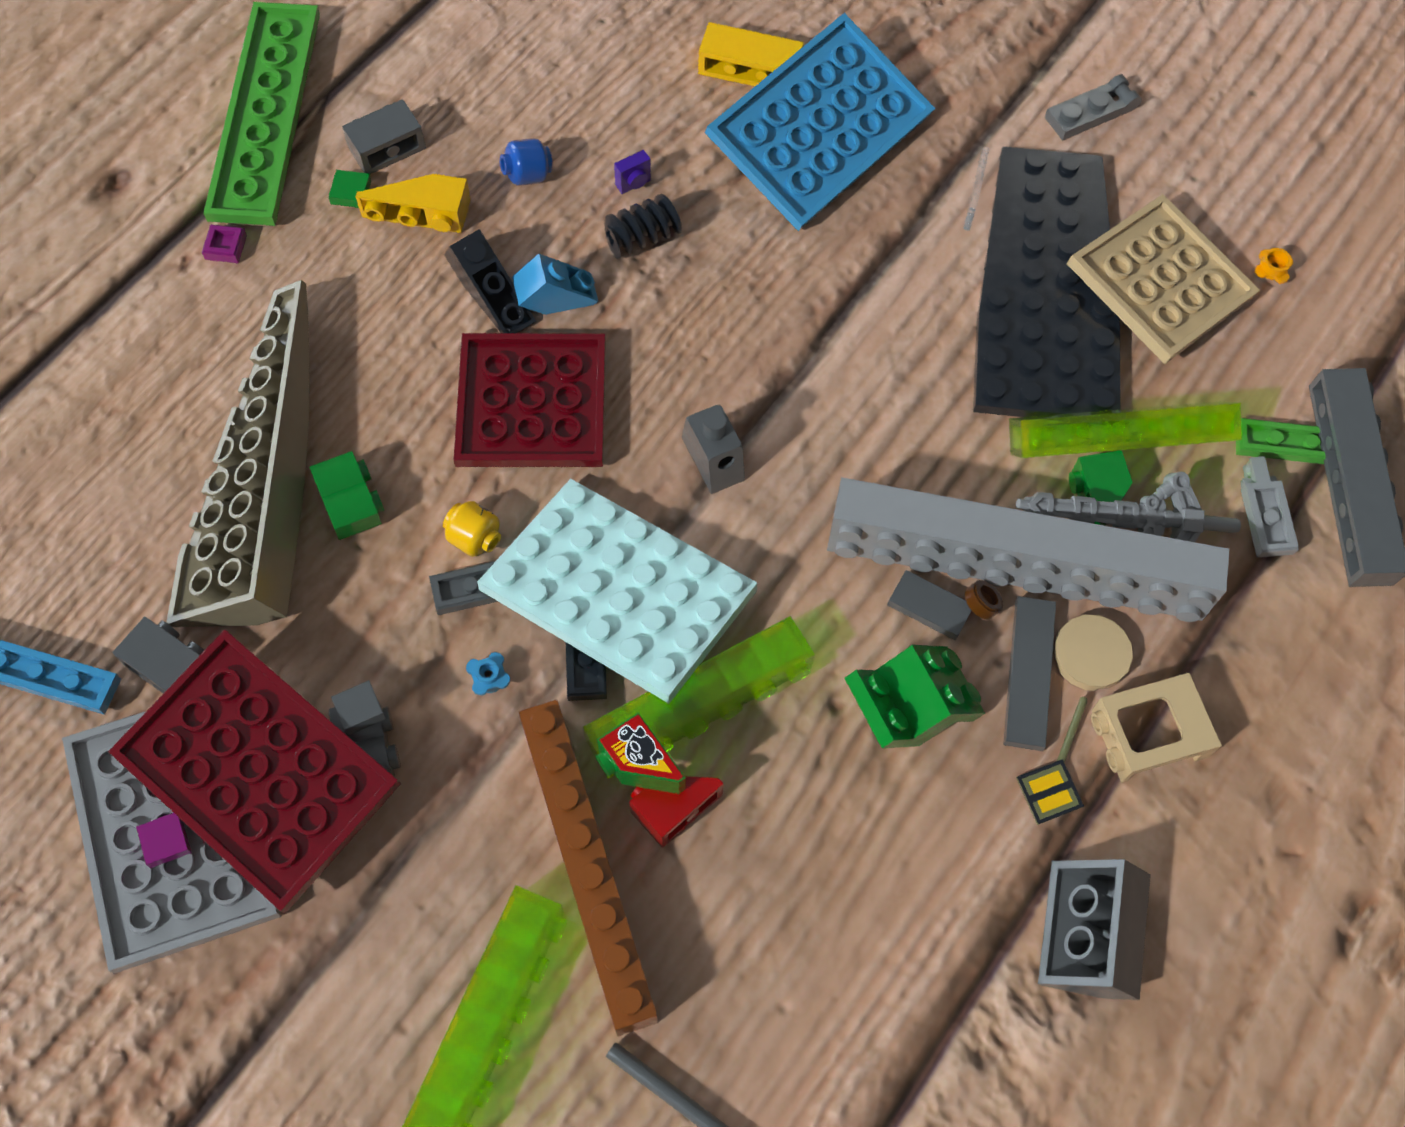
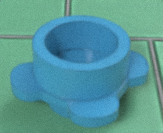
M493 652L488 658L482 660L472 659L467 663L466 670L468 674L472 675L474 681L472 690L475 694L482 696L486 693H494L506 688L510 684V676L504 672L502 666L504 657L500 653ZM491 671L492 675L490 677H486L485 672Z

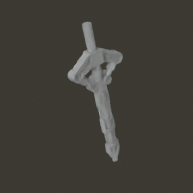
M1185 472L1168 473L1164 477L1163 484L1156 488V492L1149 496H1143L1140 499V504L1115 500L1114 502L1096 501L1095 498L1072 496L1071 499L1053 498L1052 493L1037 492L1031 497L1017 499L1016 507L1023 511L1069 518L1093 524L1094 522L1112 524L1113 527L1138 528V532L1162 536L1165 528L1172 527L1170 538L1195 542L1199 535L1203 533V530L1238 533L1241 528V522L1237 518L1204 515L1205 510H1202L1190 485V478ZM1169 496L1174 507L1173 512L1166 510L1164 500Z

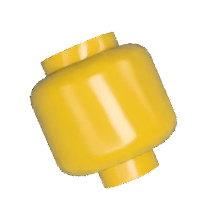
M475 501L455 504L444 518L445 539L470 557L479 556L485 551L487 553L492 552L501 539V534L498 532L500 527L499 518Z

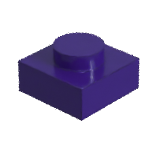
M644 150L614 163L615 185L621 194L632 189H639L651 181V159Z

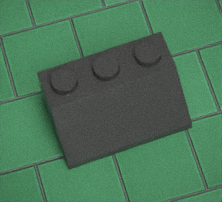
M1125 859L1052 861L1038 984L1098 998L1140 1000L1151 874Z

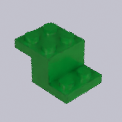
M911 645L876 670H855L844 678L882 749L920 746L956 722H972L985 714L980 705L981 696L971 683L967 682L961 671L962 663L959 657L947 646Z

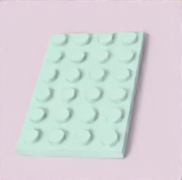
M571 478L477 581L479 590L668 704L757 592V582Z

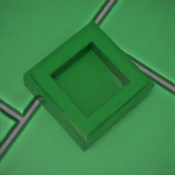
M336 170L328 196L330 204L359 208L355 196L357 192L370 189V174Z

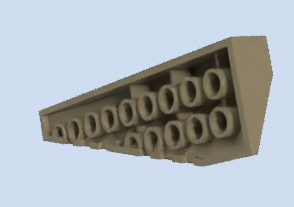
M302 280L273 292L260 331L265 334L264 338L253 348L250 360L254 362L250 377L242 378L238 392L243 395L239 407H232L213 458V462L218 464L209 479L205 480L202 493L206 495L201 513L194 512L189 525L190 528L194 529L189 544H182L178 555L166 622L172 627L251 626L287 617L304 492L309 425L308 306L306 283Z

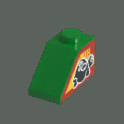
M639 712L597 739L600 753L596 755V759L608 777L615 774L621 784L680 794L686 790L685 776Z

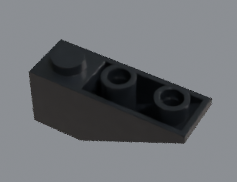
M480 229L449 246L444 256L462 285L501 333H518L536 322L529 309L519 306L513 282Z

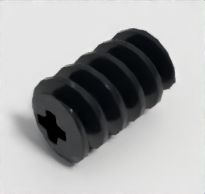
M663 194L655 196L654 201L646 199L642 202V205L634 204L630 206L629 211L621 209L618 211L617 217L611 213L605 216L604 220L606 239L611 252L617 259L621 258L620 247L622 246L628 254L633 253L632 242L634 241L643 249L646 247V236L655 244L658 243L657 232L659 231L665 239L670 238L669 227L671 226L677 234H680L682 231L678 212L672 202Z

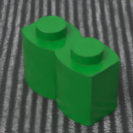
M350 451L309 467L339 540L382 524L378 513L385 510L377 490L369 492L365 483L372 479L364 459L356 461L353 452Z

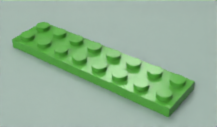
M253 2L203 213L207 222L276 226L320 18L318 5Z

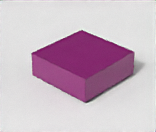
M210 224L201 252L204 259L239 264L247 238L245 229Z
M175 813L136 826L145 863L149 868L192 853L184 823Z

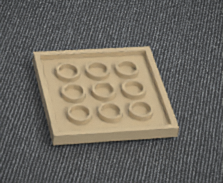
M1164 194L1073 254L1067 262V265L1164 364L1252 300L1260 291Z

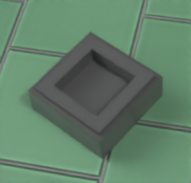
M369 680L331 696L347 736L386 719Z

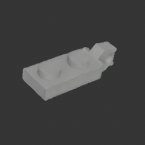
M1265 456L1250 457L1247 464L1243 466L1245 478H1242L1240 481V490L1257 557L1294 555L1299 550L1283 483L1282 481H1277L1276 476H1269Z

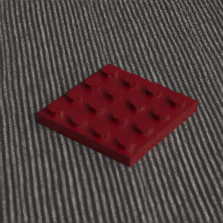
M462 333L453 458L455 467H603L605 334Z

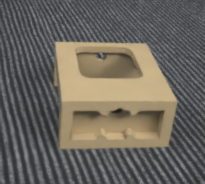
M1190 673L1101 697L1091 710L1093 728L1097 735H1102L1108 749L1106 751V758L1109 767L1114 773H1118L1121 783L1127 782L1134 774L1193 757L1195 762L1209 758L1222 746ZM1157 699L1166 701L1180 731L1181 740L1141 753L1134 752L1119 722L1118 711Z

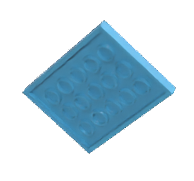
M843 13L710 123L704 133L799 231L927 119L935 110V107L860 28Z

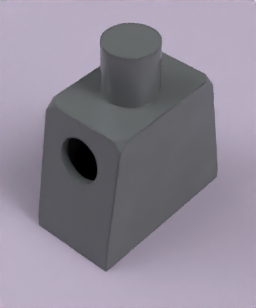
M715 405L688 416L685 419L682 439L710 493L713 494L745 480L743 447L722 406ZM722 460V463L727 465L718 466V463Z

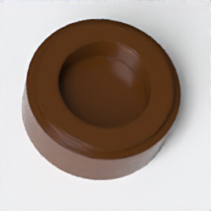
M977 580L965 590L966 603L978 617L989 620L1002 610V597L992 584L983 580Z

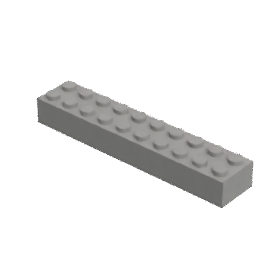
M841 477L827 551L835 552L838 556L844 558L858 556L872 559L881 565H892L895 563L910 566L911 569L918 572H929L931 570L944 572L956 579L976 578L985 580L993 586H1005L1008 584L1023 587L1024 590L1031 593L1050 592L1061 594L1063 598L1068 600L1088 599L1098 601L1101 605L1111 608L1120 606L1136 608L1139 612L1148 615L1168 614L1176 616L1177 619L1185 622L1202 621L1227 591L1229 548Z

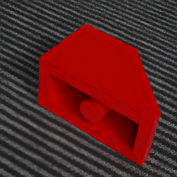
M685 776L686 790L680 794L636 787L631 793L633 799L629 801L630 813L663 848L723 795L724 783L719 778Z

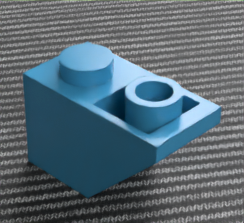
M542 254L536 255L512 276L519 306L545 315L591 306L598 302L594 286L595 282L590 272Z

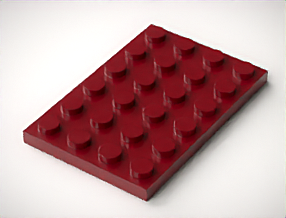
M225 629L108 751L280 912L285 914L402 784Z

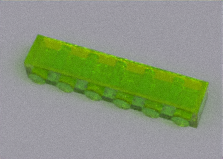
M1219 401L1009 418L1010 454L1020 458L1242 440L1241 403Z
M789 616L701 663L669 704L652 693L647 692L583 726L585 740L596 758V755L600 753L597 739L639 712L665 750L669 752L674 747L673 743L686 736L688 739H692L704 733L709 728V723L719 718L728 720L743 710L744 704L754 699L757 702L763 701L772 696L777 691L776 687L787 681L796 683L805 678L811 672L810 669L813 666L815 653L792 617Z
M515 885L402 1127H475L469 1123L476 1108L480 1107L483 1109L491 1095L494 1083L490 1082L489 1079L496 1064L502 1066L509 1055L513 1041L508 1039L515 1022L522 1024L530 1008L531 999L526 998L533 982L539 984L546 973L550 960L545 958L549 946L551 942L557 944L560 941L566 928L567 920L563 918L564 910L561 904Z

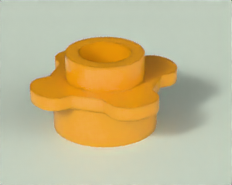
M1281 248L1262 250L1259 253L1260 264L1255 268L1256 275L1260 278L1275 280L1279 284L1286 283L1290 278L1288 270L1294 263L1291 255Z

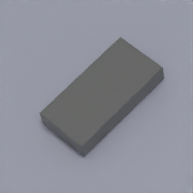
M907 570L904 572L887 604L889 607L955 641L972 611L967 605L966 600Z

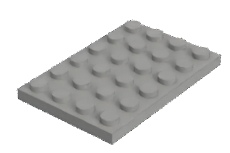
M145 712L62 738L108 971L113 974L281 917L280 911L185 823L184 827L192 853L153 868H149L146 865L136 826L173 812L108 752Z

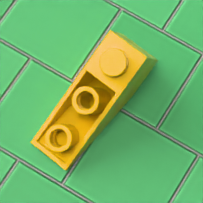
M430 174L360 191L355 196L362 218H368L375 222L387 221L400 223L407 227L419 226L432 228L440 232L451 231L462 233L471 202L467 179L439 174Z

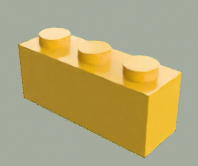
M708 22L699 49L698 74L756 86L800 50L804 42Z

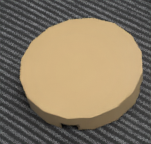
M1081 615L1070 619L1058 632L1053 645V656L1055 654L1056 666L1060 674L1072 685L1084 690L1096 691L1097 689H1108L1115 686L1127 674L1133 660L1132 644L1126 632L1113 620L1100 615Z

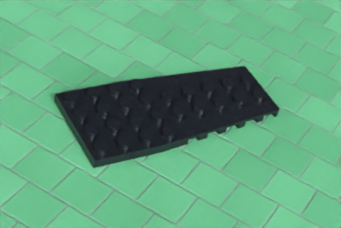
M1002 147L976 322L973 412L1117 426L1121 420L1119 317L1067 265L1073 254L1110 230L1103 157L1100 155Z

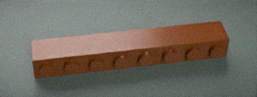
M558 700L518 711L616 1035L619 1037L658 1023L657 1013Z

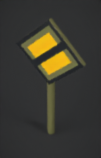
M1086 697L1079 699L1057 762L1016 777L1037 825L1084 807L1065 766V761L1087 704Z

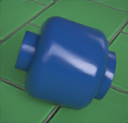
M536 138L510 141L506 145L505 154L500 155L502 174L508 175L510 181L516 186L541 183L546 179L547 174L552 171L553 163L550 149Z

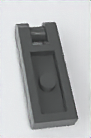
M1119 74L1107 84L1048 108L1045 119L1063 141L1131 112L1140 105L1142 98L1135 90H1130L1128 80L1123 74ZM1118 96L1120 100L1114 101L1113 97Z

